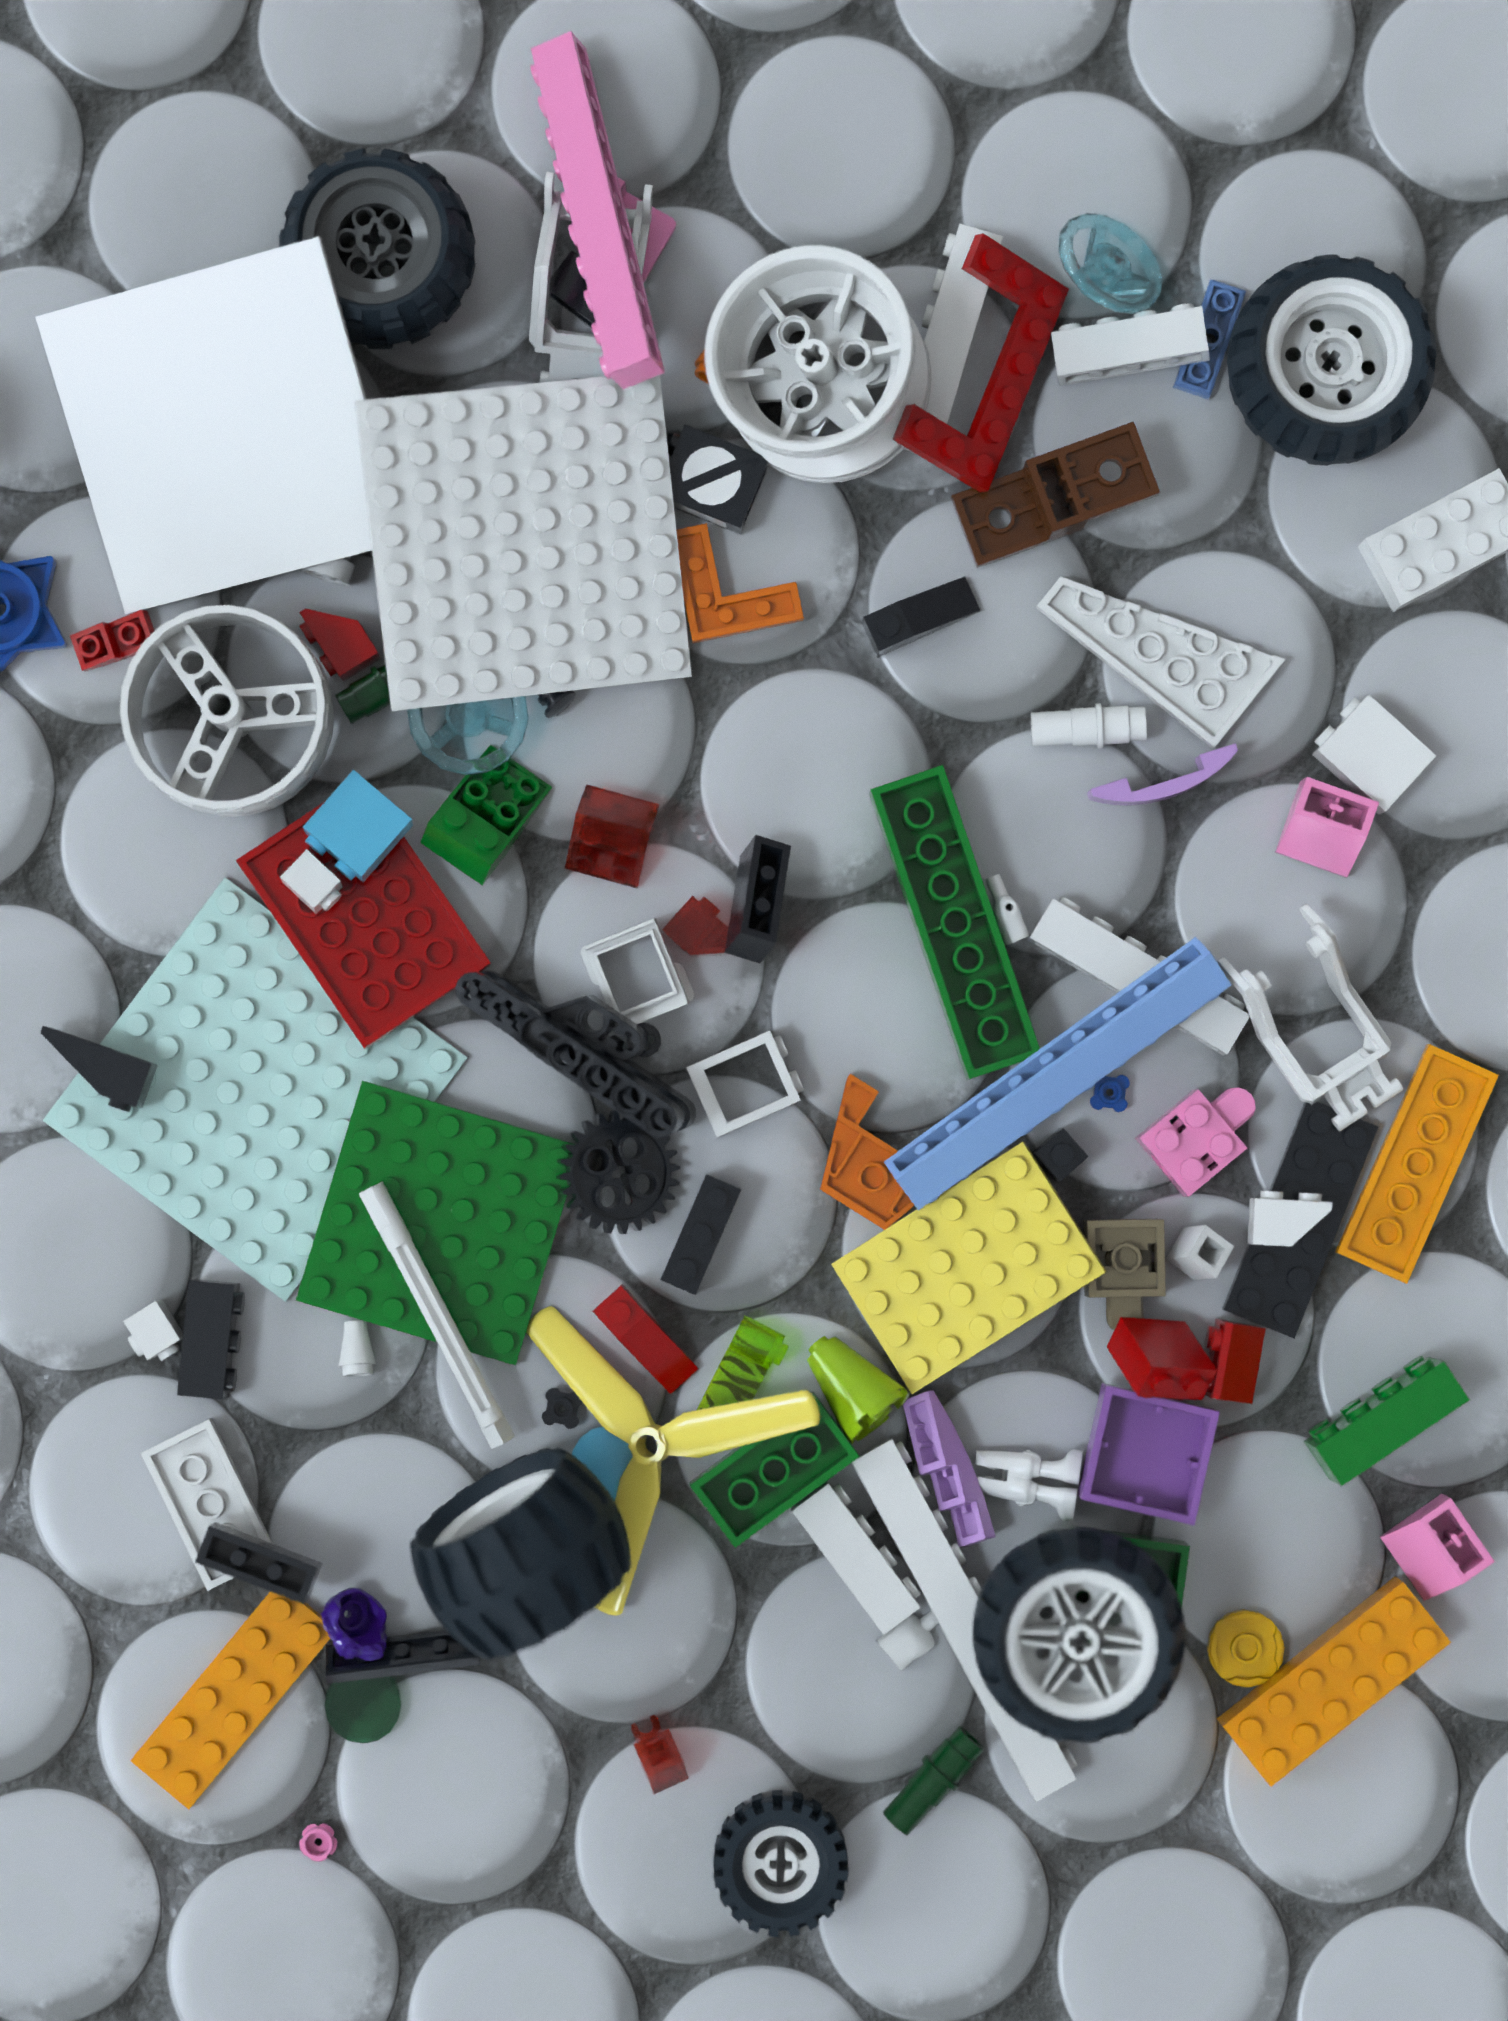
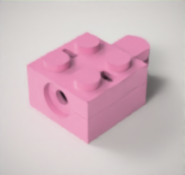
M1237 1087L1225 1090L1210 1103L1199 1089H1195L1136 1136L1135 1139L1181 1195L1189 1197L1247 1149L1234 1131L1253 1116L1256 1109L1255 1100L1247 1090ZM1175 1116L1178 1117L1173 1123H1170Z

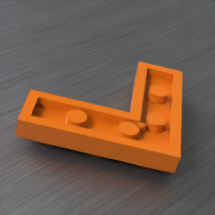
M707 523L676 529L683 597L693 643L804 621L796 582L722 597Z

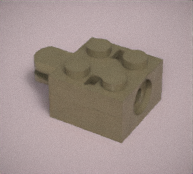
M1164 1219L1083 1220V1235L1107 1271L1084 1286V1296L1088 1298L1106 1297V1321L1112 1330H1115L1120 1317L1144 1318L1143 1297L1166 1296ZM1151 1252H1154V1261H1151Z

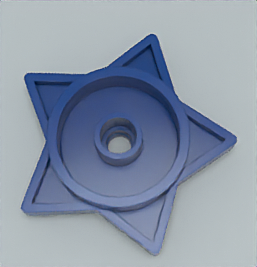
M52 556L5 563L0 560V605H6L4 614L0 616V673L21 652L67 647V642L47 606L56 568V560Z

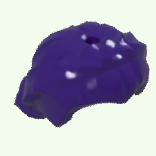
M354 1587L345 1589L331 1597L321 1613L323 1628L332 1639L333 1646L338 1654L344 1656L345 1659L358 1657L365 1661L379 1660L384 1655L387 1640L385 1632L387 1613L380 1602L363 1589ZM345 1611H348V1614H347V1616L345 1617V1616H344V1613H345Z

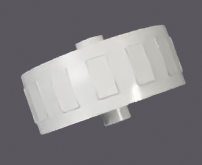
M233 605L204 606L181 613L159 626L142 643L128 666L121 687L120 718L123 736L132 757L151 783L171 799L195 811L223 817L251 816L274 809L296 796L313 779L325 760L333 736L334 707L330 684L321 663L296 633L281 621H277L257 610ZM244 625L264 629L285 639L299 651L308 666L314 682L236 689L197 632L217 626ZM164 657L198 703L202 712L170 783L166 781L151 759L145 745L141 723L143 698L150 677ZM194 657H202L204 660L203 668L198 673L189 674L187 671L188 662ZM215 676L222 685L213 686L203 694L200 689L201 685L207 683ZM292 698L294 700L292 712L285 716L278 715V703L282 699ZM246 701H266L267 715L255 718L254 711ZM213 724L226 734L218 750H213L206 746ZM315 726L308 748L298 764L280 782L260 794L240 800L212 801L241 737L252 731ZM203 755H210L212 758L211 768L205 773H197L195 765L198 758Z

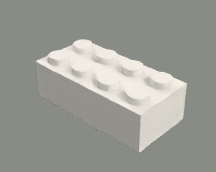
M1500 468L1365 538L1358 545L1363 558L1393 612L1508 552V483Z

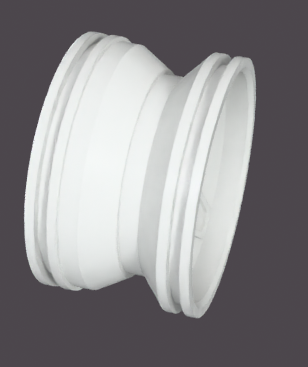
M812 245L793 247L771 254L757 261L733 281L719 300L712 314L705 339L704 352L706 374L712 394L725 416L740 432L752 450L762 455L768 461L769 466L787 476L813 483L845 482L865 476L884 466L903 450L904 446L892 439L906 405L915 404L925 411L927 409L931 391V365L925 342L892 282L872 263L856 254L835 247ZM830 302L816 320L809 318L797 309L812 303ZM868 315L882 328L888 342L862 338ZM768 332L776 352L754 362L758 347ZM794 332H805L801 342L797 344L788 343L790 336ZM854 354H865V359L860 365H848L850 358ZM886 385L880 400L875 405L868 389ZM806 394L813 396L809 406L802 409L796 408V403L801 396ZM782 402L780 427L763 414L758 403ZM829 420L842 430L836 434L821 436Z

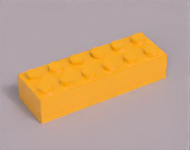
M1394 1576L1279 1668L1268 1681L1254 1688L1219 1716L1217 1720L1264 1780L1272 1787L1452 1642L1406 1584Z

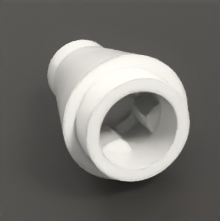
M362 1320L344 1322V1335L338 1367L342 1368V1376L362 1377L373 1375V1366L377 1364L367 1330V1322Z

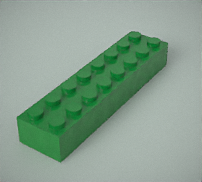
M941 765L870 789L869 796L966 1080L1024 1061L1037 1052L1040 1047L944 766Z

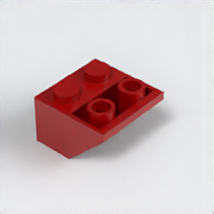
M1215 1318L1214 1326L1209 1325L1207 1328L1205 1348L1210 1349L1209 1358L1217 1372L1205 1394L1212 1399L1253 1404L1266 1328Z

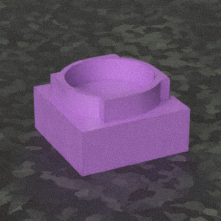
M1102 1383L1077 1496L1081 1500L1195 1526L1220 1411L1171 1398L1137 1397L1131 1389Z

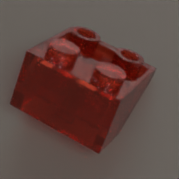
M586 784L576 811L564 869L638 888L660 804Z

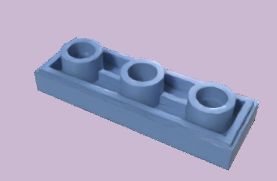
M1210 279L1201 304L1206 334H1212L1216 338L1215 343L1208 342L1210 361L1181 365L1173 388L1205 399L1210 398L1234 324L1246 294L1245 290Z

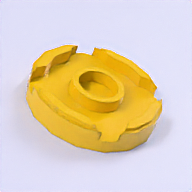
M1241 1609L1229 1612L1216 1621L1209 1633L1207 1653L1210 1664L1221 1678L1232 1685L1247 1688L1261 1685L1268 1681L1276 1670L1278 1671L1283 1662L1285 1647L1281 1632L1271 1619L1258 1611Z

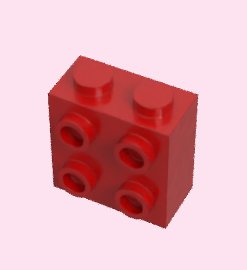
M1120 1317L1106 1346L1137 1397L1203 1400L1217 1372V1369L1185 1321Z

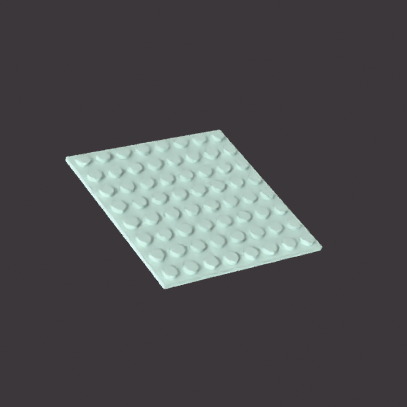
M224 878L100 1043V1045L158 1065L143 1108L132 1106L130 1112L109 1106L110 1098L100 1095L78 1072L42 1121L286 1302L301 1283L362 1080L435 1102L468 1057L414 1017L364 1050L269 909L230 880Z

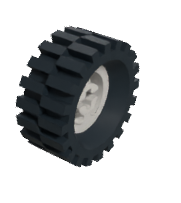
M772 1790V1796L763 1797L762 1793L752 1796V1802L749 1804L740 1803L735 1808L734 1815L731 1818L727 1816L722 1824V1831L716 1838L713 1858L715 1887L720 1891V1900L724 1907L729 1906L732 1909V1917L739 1923L742 1919L747 1921L749 1930L758 1933L760 1928L767 1929L768 1936L779 1937V1931H789L790 1937L800 1935V1928L807 1925L810 1931L819 1926V1919L823 1915L828 1919L835 1911V1902L837 1900L841 1902L845 1893V1881H848L849 1874L845 1838L842 1830L837 1827L836 1819L829 1811L825 1813L822 1810L821 1803L812 1798L811 1802L803 1799L802 1793L794 1791L792 1796L783 1795L782 1790ZM778 1835L796 1839L806 1850L804 1853H798L791 1843L785 1841L784 1850L787 1862L784 1864V1882L792 1879L798 1870H803L805 1873L797 1882L781 1887L764 1882L756 1873V1870L763 1869L771 1880L776 1881L777 1867L774 1860L777 1859V1841L770 1843L763 1852H758L756 1849L764 1840Z

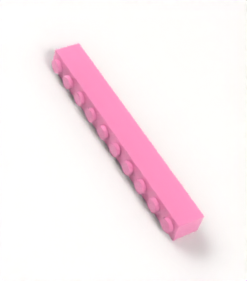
M570 31L531 48L534 64L530 66L536 84L541 90L542 96L538 97L540 109L548 119L549 127L545 129L546 137L552 149L555 150L557 157L553 161V167L564 187V192L561 193V200L572 221V224L568 225L569 234L579 250L580 257L576 258V264L581 276L586 280L588 288L584 291V298L595 318V323L592 324V332L597 343L602 347L603 356L599 358L600 365L607 379L612 378L622 389H626L661 375L665 371L587 49Z

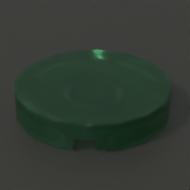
M392 1676L332 1683L327 1691L325 1701L327 1720L334 1731L348 1741L362 1744L378 1741L390 1733L400 1718L402 1706L400 1688Z

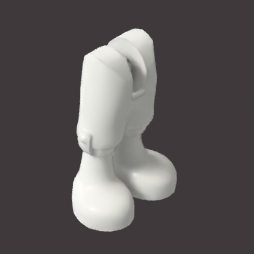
M1073 1449L1066 1454L1064 1459L1044 1461L1041 1460L1042 1458L1038 1454L1031 1452V1450L1023 1452L976 1450L975 1465L986 1466L992 1470H995V1468L1003 1469L1001 1479H996L994 1476H976L982 1493L1014 1501L1020 1507L1032 1505L1035 1503V1500L1057 1509L1058 1516L1062 1520L1073 1521L1077 1488L1045 1486L1032 1481V1479L1039 1477L1052 1478L1078 1485L1083 1451Z

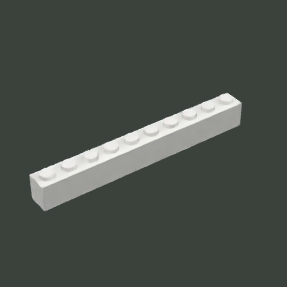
M888 1437L859 1453L860 1457L851 1464L928 1606L935 1614L941 1630L1031 1796L1038 1802L1077 1780L1072 1771L1073 1768L1077 1767V1764L1068 1747L1064 1746L1060 1749L1056 1740L1043 1737L1026 1726L1020 1725L1003 1710L987 1689L979 1672L973 1647L974 1612L982 1588L975 1576L968 1579L961 1566L966 1564L967 1561L957 1543L949 1545L943 1532L949 1528L940 1511L936 1509L931 1512L924 1498L930 1496V1493L920 1475L913 1478L906 1466L912 1460L903 1443L900 1441L895 1444Z

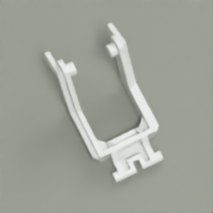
M546 172L544 216L534 265L529 341L535 347V352L550 354L549 372L541 371L540 383L574 380V378L605 377L599 358L603 356L602 347L597 343L594 335L557 330L547 319L551 270L560 220L571 221V217L565 210L561 200V193L563 191H554L555 173ZM645 184L643 201H637L636 210L625 208L629 226L633 229L632 239L641 276L652 218L653 185Z
M1305 904L1299 909L1304 919L1311 926L1310 930L1313 936L1305 944L1313 957H1320L1329 987L1363 1034L1364 1039L1361 1049L1319 1076L1306 1074L1278 1035L1264 991L1271 988V983L1262 971L1252 975L1247 969L1238 973L1225 957L1219 959L1217 963L1227 979L1243 996L1257 1038L1302 1102L1313 1105L1325 1097L1337 1114L1331 1120L1336 1129L1342 1131L1368 1114L1367 1109L1361 1102L1362 1099L1366 1097L1371 1105L1377 1108L1404 1089L1397 1078L1388 1081L1382 1072L1379 1061L1387 1057L1391 1051V1040L1351 985L1335 933L1308 904Z

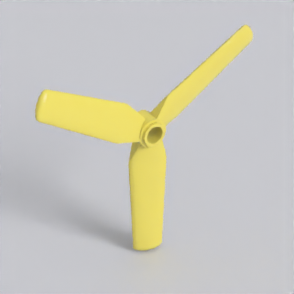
M548 1306L543 1308L528 1323L527 1335L602 1427L628 1443L633 1455L620 1477L615 1498V1504L621 1514L628 1536L631 1567L629 1572L623 1576L621 1584L614 1591H611L602 1600V1603L596 1607L603 1613L618 1616L623 1612L660 1496L661 1461L668 1458V1456L701 1458L819 1424L820 1413L818 1405L808 1390L684 1412L664 1426L655 1424L642 1396L555 1307ZM647 1435H651L657 1441L658 1449L656 1454H652L646 1448L645 1440Z

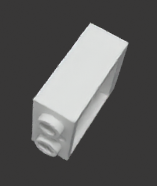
M767 1031L686 1067L717 1138L801 1101L798 1093L805 1090L796 1070L788 1072L783 1058L788 1057L789 1054L780 1035L773 1038L771 1031ZM765 1044L788 1096L727 1122L704 1070Z

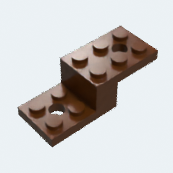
M1133 421L1026 460L1022 470L993 480L988 492H978L970 488L951 495V500L976 568L1083 530L1087 521L1156 497L1160 494V490ZM1105 462L1116 463L1121 470L1120 478L1115 481L1105 480L1100 474V466ZM996 509L1005 510L1010 516V524L1002 529L995 528L989 521V514Z

